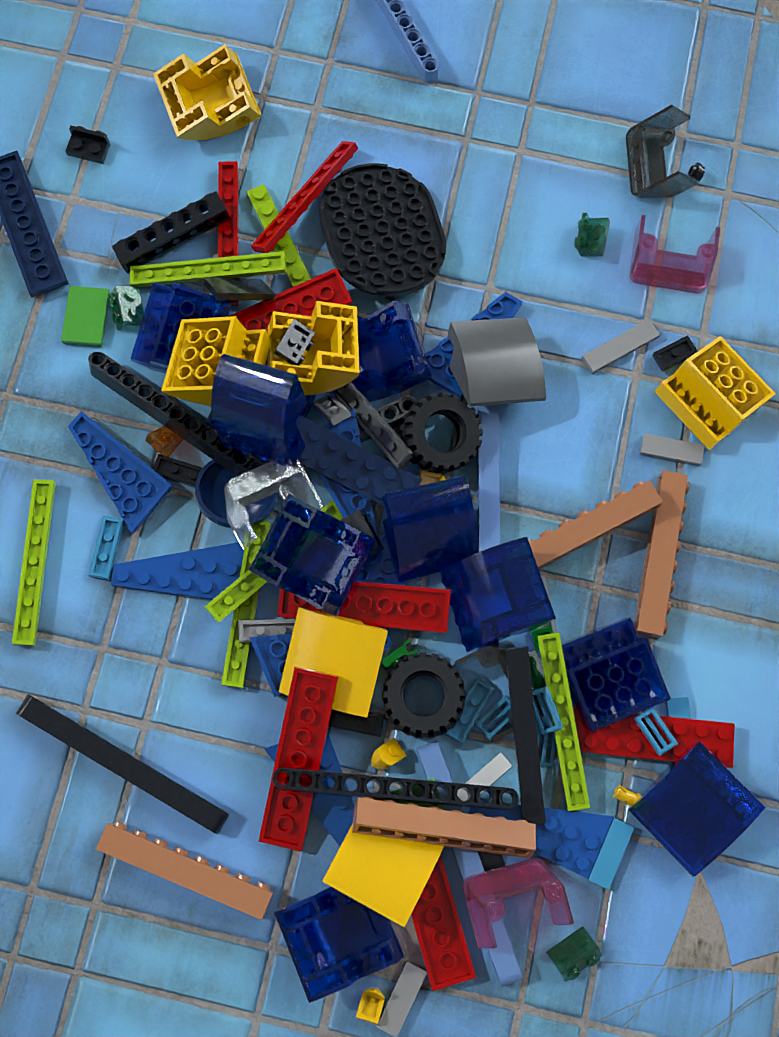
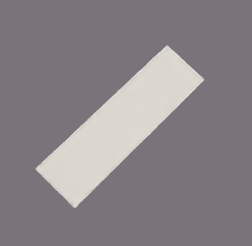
M500 753L465 784L490 786L512 765ZM463 789L458 790V797L462 801H466L468 798L467 792Z

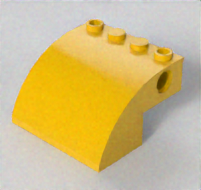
M226 44L197 63L183 53L153 73L174 131L179 139L197 141L218 138L235 132L262 116L239 57Z
M316 301L312 316L273 311L268 325V334L272 338L267 357L268 393L285 395L321 394L338 389L358 377L359 349L356 306ZM294 319L315 332L311 339L314 343L308 352L304 351L302 354L305 356V359L299 366L290 365L274 354L275 349Z

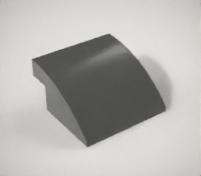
M526 317L453 321L450 323L448 337L454 346L450 369L469 407L546 400L542 361L534 334Z

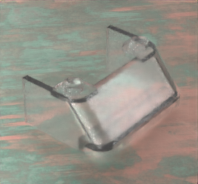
M291 454L282 456L230 479L224 488L227 520L243 549L247 548L257 539L248 521L246 506L278 492L280 498L286 503L300 501L308 518L313 517L324 507L299 459Z

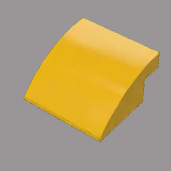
M236 316L182 319L161 391L164 394L201 405L234 410H254L272 338L265 329L246 330Z
M721 336L686 359L673 375L661 382L654 390L660 399L708 450L727 437L776 394Z
M298 607L279 692L289 696L294 667L296 666L337 675L339 678L332 709L367 718L388 631L383 628L365 625L359 620Z
M352 824L322 882L405 927L444 846L352 833Z

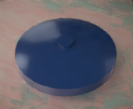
M211 460L201 469L196 479L195 497L197 504L209 520L220 526L233 529L255 526L266 520L278 503L279 483L274 471L268 464L262 461L267 467L266 483L262 487L254 488L214 460Z

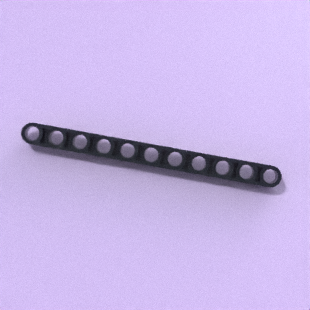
M96 351L89 355V369L94 378L250 486L259 488L266 483L267 467L262 461L106 354Z
M29 694L16 712L18 716L215 834H219L230 815Z
M279 768L272 777L275 788L291 792L360 798L372 797L383 800L497 810L514 808L519 801L517 791L506 787L292 768ZM284 773L288 775L289 782L286 785H279L276 778L279 774ZM304 775L309 776L312 784L309 787H302L299 784L300 777ZM326 777L333 779L334 787L325 789L322 786V780ZM348 779L354 780L357 784L356 790H346L344 787L345 781ZM370 781H374L379 785L377 793H370L368 791L367 784ZM396 783L400 785L401 793L399 795H393L390 792L391 784ZM419 785L422 787L424 792L422 797L413 795V786ZM437 787L445 790L446 795L444 799H438L435 796V789ZM459 789L467 792L468 798L466 801H461L457 797ZM481 791H486L490 795L488 803H483L480 800ZM504 793H508L512 797L510 805L503 803L502 795Z

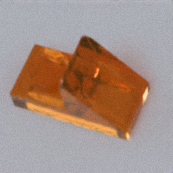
M165 426L149 433L145 439L157 452L167 457L184 440Z

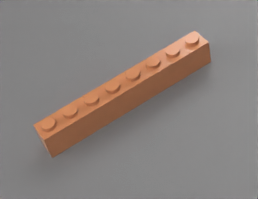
M663 470L658 476L656 491L663 503L661 507L653 510L633 631V634L659 639L667 632L668 622L665 619L666 613L669 614L671 608V601H668L669 593H672L674 589V581L671 580L672 574L677 569L675 555L679 552L681 544L678 541V535L683 530L684 522L681 521V516L685 513L687 505L684 497L688 493L690 483L687 482L688 475Z
M651 480L646 483L640 481L633 486V490L627 493L625 490L614 496L615 499L609 502L604 500L595 506L596 509L590 512L585 510L579 513L577 519L571 522L568 519L560 523L558 529L544 531L537 540L529 539L521 544V548L515 551L510 549L504 552L500 560L512 584L661 507L663 501Z
M358 797L354 806L352 833L530 858L536 850V824L528 823L526 820L512 821L500 816L494 818L485 817L480 813L465 814L460 810L445 811L439 807L425 808L419 807V805L414 803L405 805L393 800L379 801L372 797Z
M121 822L107 823L96 850L255 918L264 919L274 894L273 891H270L271 886L262 882H258L257 885L249 882L250 877L238 873L237 876L228 873L229 868L219 864L216 867L208 864L209 860L197 855L196 859L188 856L189 851L180 847H176L173 850L167 847L168 842L158 838L152 841L147 838L148 834L142 831L135 830L133 833L126 830L128 826Z

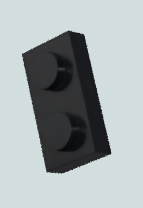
M687 335L654 352L652 357L663 372L685 361L698 352V350Z

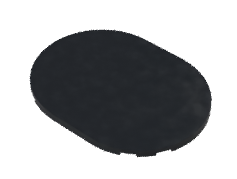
M368 163L353 166L342 171L339 176L327 184L319 203V220L332 264L338 269L340 276L345 281L371 295L398 297L417 292L435 279L444 263L446 238L432 196L422 182H419L412 177L411 173L401 168L388 167V164Z

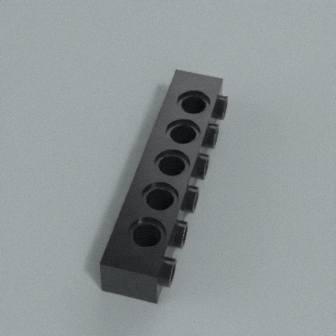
M217 191L206 194L196 202L189 203L179 211L172 212L160 221H155L150 226L136 231L133 235L119 240L111 247L126 273H129L130 266L144 265L231 218Z

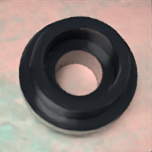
M699 162L692 165L688 171L690 181L699 182L704 176L705 167Z

